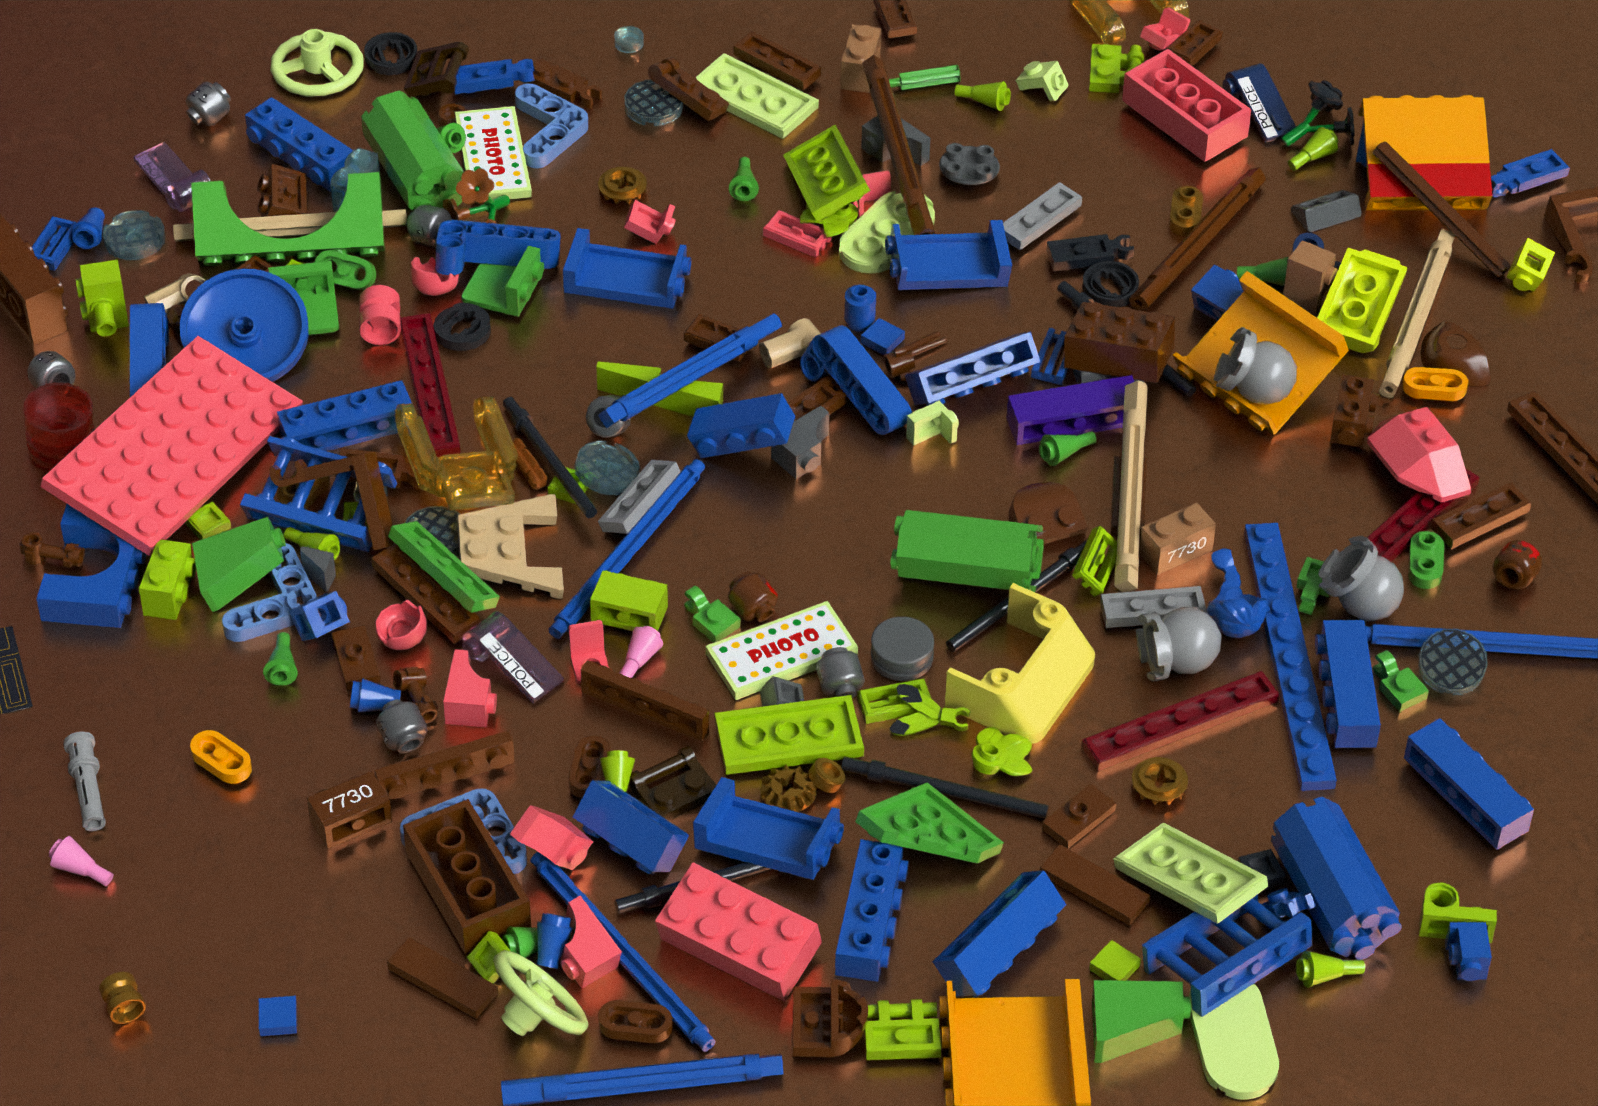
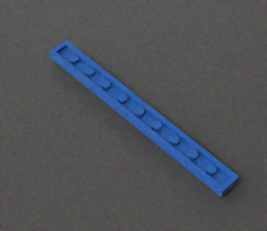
M1278 523L1245 524L1244 536L1258 598H1266L1270 607V611L1264 618L1263 623L1300 791L1335 789L1337 779Z

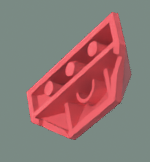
M1428 407L1399 414L1381 421L1367 438V444L1398 482L1418 492L1433 495V499L1441 503L1471 494V486L1459 446Z

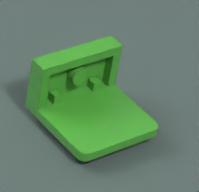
M528 246L517 266L480 263L462 293L463 303H471L481 308L519 317L538 281L543 276L544 263L541 262L540 248Z
M332 261L268 267L269 273L285 280L301 297L308 316L309 335L331 333L339 330Z

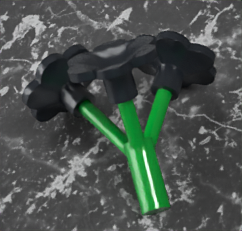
M1325 80L1320 83L1310 81L1308 86L1312 93L1310 98L1313 101L1311 103L1313 107L1303 122L1281 138L1283 143L1289 147L1306 133L1316 132L1319 127L1331 129L1334 133H1345L1350 145H1354L1355 130L1352 107L1347 108V116L1344 121H1335L1332 125H1309L1319 111L1331 112L1333 109L1340 110L1343 107V101L1341 100L1343 94L1338 88H1334L1330 82Z

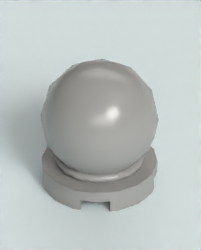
M1244 327L1238 329L1230 338L1235 343L1229 354L1222 353L1214 375V380L1218 382L1216 386L1226 391H1230L1236 386L1239 393L1252 403L1268 405L1280 402L1289 395L1297 381V366L1290 352L1278 343L1270 341L1257 343V334Z
M1361 535L1348 539L1352 543L1341 552L1337 549L1333 550L1324 561L1318 573L1322 578V583L1319 584V587L1332 597L1338 596L1346 612L1361 620L1374 622L1389 617L1399 608L1404 595L1403 576L1394 563L1378 555L1376 546L1367 537Z
M1181 607L1170 611L1162 620L1156 612L1138 616V620L1143 622V628L1136 629L1139 657L1141 663L1148 662L1151 672H1148L1146 676L1152 682L1169 678L1171 670L1178 674H1195L1205 670L1213 663L1220 652L1222 636L1216 622L1207 612L1196 607Z

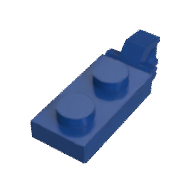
M1552 149L1505 164L1502 170L1497 172V175L1491 176L1493 198L1505 196L1508 192L1511 194L1519 193L1566 177L1569 174L1570 167Z

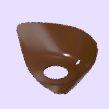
M1443 321L1425 335L1420 351L1424 367L1458 370L1468 378V386H1486L1490 383L1491 377L1485 352L1479 342L1462 327L1453 322ZM1451 335H1459L1465 338L1467 344L1460 349L1452 348L1447 344L1446 340Z

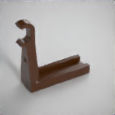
M1598 187L1551 195L1544 214L1549 227L1567 252L1564 262L1567 264L1577 262L1583 269L1579 270L1576 274L1574 282L1577 283L1587 282L1591 278L1594 265L1584 248L1573 220L1598 216Z
M375 451L307 467L304 460L299 459L294 464L297 469L296 476L288 479L281 476V468L277 465L270 467L271 480L274 484L281 487L355 470L373 549H382L395 544L388 537L393 523Z

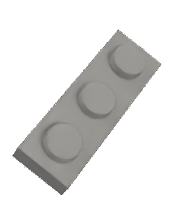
M1059 182L1003 222L1007 242L1019 250L1023 249L1081 207L1082 196Z
M651 460L598 520L602 531L628 534L681 471L675 461Z
M1201 586L1101 594L1100 598L1106 628L1143 625V622L1138 620V616L1151 612H1156L1162 620L1167 613L1181 607H1196L1207 612Z

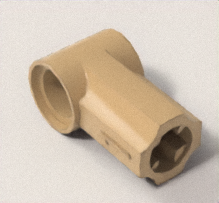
M187 273L178 280L143 297L145 303H163L166 315L168 316V310L176 304L185 306L189 298L185 291L187 283L197 280L200 286L206 280L196 274Z
M809 319L797 320L790 326L787 333L759 343V352L763 363L767 368H773L803 356L812 339L821 333Z

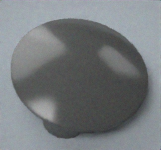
M952 143L946 147V153L942 155L939 161V168L945 177L965 185H978L989 182L997 176L1000 168L999 161L994 156V149L989 145L974 147Z

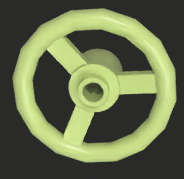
M310 29L304 32V34L293 36L277 48L271 57L270 72L276 83L290 93L306 97L327 96L341 92L356 82L363 71L364 56L357 44L347 37L324 32L320 29ZM334 46L341 47L352 58V67L346 75L340 73L332 65L331 50ZM300 47L301 55L299 58L283 62L287 54ZM304 69L313 74L323 73L331 82L321 85H307L295 82L285 74Z
M503 950L495 955L493 961L496 972L505 985L515 994L504 1007L505 1013L501 1016L503 1022L511 1030L524 1036L527 1031L532 1032L543 1019L565 1033L581 1035L587 1030L589 1024L583 1009L568 991L547 972L518 953ZM512 968L526 975L525 983L517 976V974ZM553 995L565 1006L567 1012L555 1005V1001L552 998Z

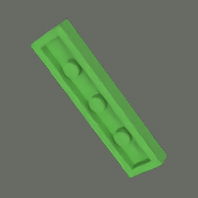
M418 521L393 525L391 527L388 537L399 546L401 551L409 555L423 571L434 578L444 590L448 591L459 601L463 608L471 613L496 608L500 596Z

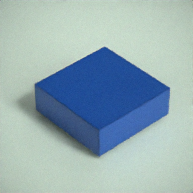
M879 318L861 335V344L884 355L892 352L905 339V331Z
M296 996L258 998L260 1036L297 1034Z

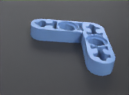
M522 84L515 90L516 107L520 111L547 124L523 146L528 167L543 168L588 131V114L584 109L535 84ZM547 108H557V109H559L558 111H555V112H547V111H545V109H547ZM555 135H556V136H562V137H563L562 139H559V140H551V139H549V137L555 136Z
M286 543V546L282 547L286 566L282 567L280 564L269 572L279 594L227 611L223 615L222 623L224 635L228 640L242 642L293 626L295 624L288 610L301 605L297 603V597L301 596L303 603L317 598L311 582L294 548L290 544ZM288 578L300 579V582L295 585L283 584V581ZM267 611H276L279 613V615L273 619H265L262 617V615ZM253 617H256L255 623H253Z
M487 789L472 790L409 815L400 823L401 842L405 846L404 824L469 799L487 830L494 826H499L506 830L500 836L491 837L513 874L521 872L527 865V849L525 844L518 842L510 835L514 826L496 796ZM481 804L483 807H487V816L484 817L482 809L475 805ZM508 845V850L513 857H516L515 859L505 856V846Z

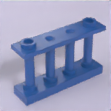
M269 436L267 440L274 456H277L274 465L281 468L280 473L282 477L290 460L296 462L302 459L307 467L347 458L346 456L302 445L295 439L283 436L281 439ZM378 462L383 485L395 489L397 481L388 465ZM355 470L336 475L322 511L320 510L317 513L304 508L315 479L299 483L292 502H288L286 505L275 502L274 496L279 486L273 483L269 474L262 493L257 494V496L245 493L240 503L247 519L256 521L268 517L272 525L279 528L287 529L292 527L302 532L335 534L339 538L340 545L369 552L372 546L370 533L365 525L366 516L362 499H360L352 519L344 521L336 519L334 516L350 477L356 478Z
M1258 894L1218 924L1197 912H1193L1162 933L1150 938L1142 945L1144 971L1149 975L1163 965L1170 968L1191 985L1192 1010L1203 1017L1312 946L1311 919L1300 912L1288 921H1283L1258 902ZM1248 912L1272 931L1256 939L1237 925L1234 920ZM1221 930L1244 947V949L1229 957L1206 938ZM1193 947L1214 963L1216 967L1201 975L1178 956Z

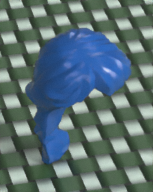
M1222 548L1212 554V562L1215 568L1223 571L1225 575L1223 577L1224 581L1219 587L1220 592L1217 598L1208 603L1207 613L1212 616L1220 633L1231 638L1251 636L1259 630L1264 622V618L1270 611L1266 598H1258L1250 594L1243 595L1240 588V574L1234 565L1231 549Z

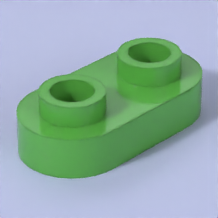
M326 250L321 252L314 262L332 261V263L335 262L337 264V268L333 272L334 284L356 290H365L372 286L376 280L374 265L363 258ZM364 270L365 277L362 280H359L358 273L359 271Z
M1421 531L1414 534L1411 538L1408 578L1416 587L1422 589L1435 588L1441 583L1443 575L1444 541L1434 532Z

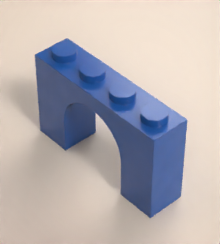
M66 504L60 523L64 546L73 543L79 544V547L104 550L115 555L117 559L106 570L91 576L44 573L36 598L40 619L46 622L121 628L124 616L130 614L132 606L131 592L132 589L136 590L138 588L139 565L145 564L146 554Z

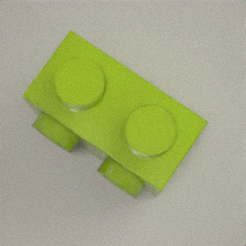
M160 539L155 545L139 586L143 616L177 619L182 603L186 601L191 579L196 574L195 558L192 556L190 543Z
M603 570L590 598L591 621L601 620L603 625L633 631L635 627L650 626L658 631L668 608L667 584Z

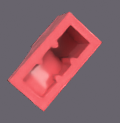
M455 649L443 701L445 724L486 728L489 714H495L497 694L491 693L490 679L480 677L471 668L468 650Z
M533 805L528 807L510 833L518 842L541 853L555 865L574 870L577 865L583 862L587 856V850L593 843L589 837L565 817Z
M581 896L568 902L565 917L571 918L570 927L573 928L571 932L572 940L564 946L561 966L569 979H575L580 987L584 988L618 968L622 951Z

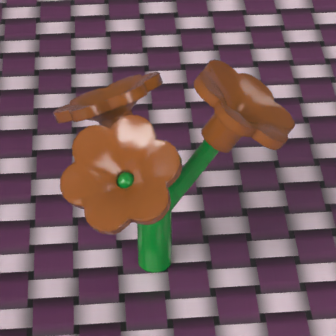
M479 168L475 171L466 170L461 176L462 181L456 185V192L462 196V201L466 205H472L476 202L479 204L484 203V205L473 208L466 206L458 209L454 199H444L443 207L450 213L452 220L469 219L472 214L486 211L489 213V216L483 222L497 224L495 221L496 210L508 206L510 199L507 195H501L492 199L489 193L494 189V182L488 178V172L485 169Z

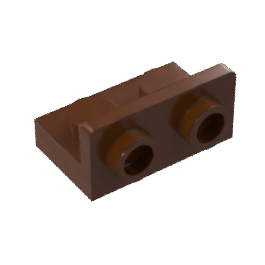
M271 164L266 175L262 174L257 185V191L261 192V198L258 203V212L261 213V217L307 214L306 173Z

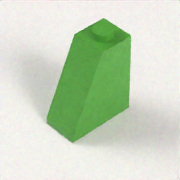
M268 517L192 543L200 593L211 611L220 610L284 562L282 547L286 546L285 538L279 527L274 528Z
M1094 980L1091 1001L1094 1063H1103L1182 1034L1183 1020L1190 1019L1191 1013L1190 997H1186L1183 994V982Z

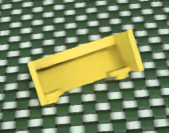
M1012 583L1009 590L1007 623L1040 637L1043 641L1019 674L1006 668H994L988 671L980 681L950 667L946 678L945 708H967L971 711L970 716L967 718L987 727H996L1004 735L1019 734L1030 740L1033 744L1045 737L1094 667L1095 652L1062 604Z

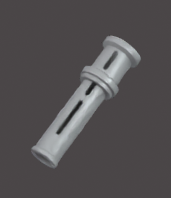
M75 732L68 735L63 742L64 749L69 753L70 759L67 768L69 774L76 782L83 820L82 826L87 831H97L105 826L106 820L103 815L96 777L100 764L93 751L95 738L89 732Z

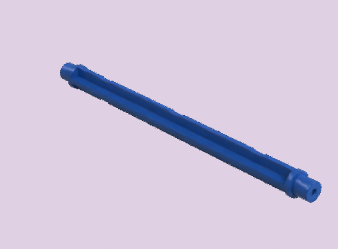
M694 459L682 469L673 482L584 583L579 592L556 615L554 623L548 629L554 638L560 639L565 632H569L568 627L576 624L590 606V598L602 571L619 573L635 552L642 547L676 507V504L698 482L700 474L705 470V465L702 461Z
M1384 624L1365 626L1367 641L1377 645L1424 648L1425 643L1434 634L1444 630H1458L1471 635L1480 643L1485 652L1598 659V638ZM1444 632V634H1445L1446 636H1448V635H1450L1451 633H1453V632ZM1462 634L1465 639L1469 638L1468 635ZM1436 635L1431 640L1436 644L1442 638L1440 635ZM1457 635L1450 639L1455 647L1462 643ZM1474 640L1469 643L1475 651L1480 648ZM1446 642L1438 647L1439 649H1451ZM1427 643L1425 648H1430L1431 646ZM1464 646V647L1461 648L1460 650H1469V649H1468L1466 646Z
M536 852L531 858V863L537 868L539 876L550 885L567 905L568 902L579 896L583 898L622 951L619 961L621 965L658 1005H662L670 1011L672 1021L688 1037L692 1044H697L703 1052L710 1050L715 1045V1039L708 1033L709 1029L682 1003L673 990L640 954L628 944L627 940L586 895L574 885V882L565 872L547 857Z

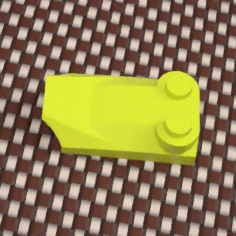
M1347 248L1317 318L1342 334L1348 349L1361 353L1374 351L1379 344L1380 335L1408 267L1402 266L1399 260L1366 249L1357 251Z

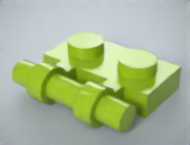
M1092 44L1089 91L1119 93V86L1124 85L1125 73L1144 63V54L1142 53L1141 46L1132 45L1128 54H1122L1121 46ZM1120 68H1125V69H1128V70H1127V71H1120Z
M910 999V1003L889 1004V1000L877 1001V1004L868 1005V1019L878 1020L867 1021L864 1030L866 1060L941 1058L939 1018L924 1019V1017H937V1002L922 1003V999ZM891 1018H911L903 1020H890Z

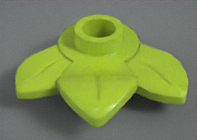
M849 203L838 209L832 216L817 222L806 204L807 209L801 214L800 223L823 224L825 236L832 237L849 229L858 217V209L855 205Z
M988 727L979 732L976 737L977 745L972 751L973 766L976 770L988 775L996 774L1001 770L1011 776H1022L1032 772L1031 766L1023 759L1031 750L1032 743L1030 740L1019 734L1003 736L996 727Z

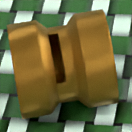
M129 972L113 973L107 976L99 985L101 997L108 1004V1014L111 1020L117 1024H126L138 1019L146 1009L142 995L137 992L138 985L136 980Z

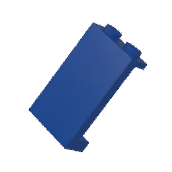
M990 220L987 233L901 235L899 224H892L891 234L885 238L886 254H891L892 258L890 259L891 278H896L898 290L1008 287L1012 262L1002 220Z
M577 228L563 267L564 293L674 309L677 297L683 296L685 279L683 277L684 275L689 276L692 259L687 257V245L680 244L677 255L673 256L591 244L590 230Z
M721 777L693 821L695 849L814 880L820 868L827 865L834 844L840 843L844 832V824L840 823V809L832 807L827 817L822 819L735 796V781Z

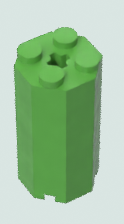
M400 90L376 97L372 102L374 108L369 114L366 110L361 116L363 136L408 208L413 211L420 205L444 208V199H454L458 207L462 203V196L456 192V185L462 181L461 176L464 171L418 99L412 96L409 98Z
M906 510L904 516H897L895 520L894 533L895 536L899 537L897 549L892 551L891 569L898 570V577L1010 590L1012 583H1015L1035 592L1037 586L1030 584L1032 579H1039L1041 574L1044 539H1037V532H1043V526Z

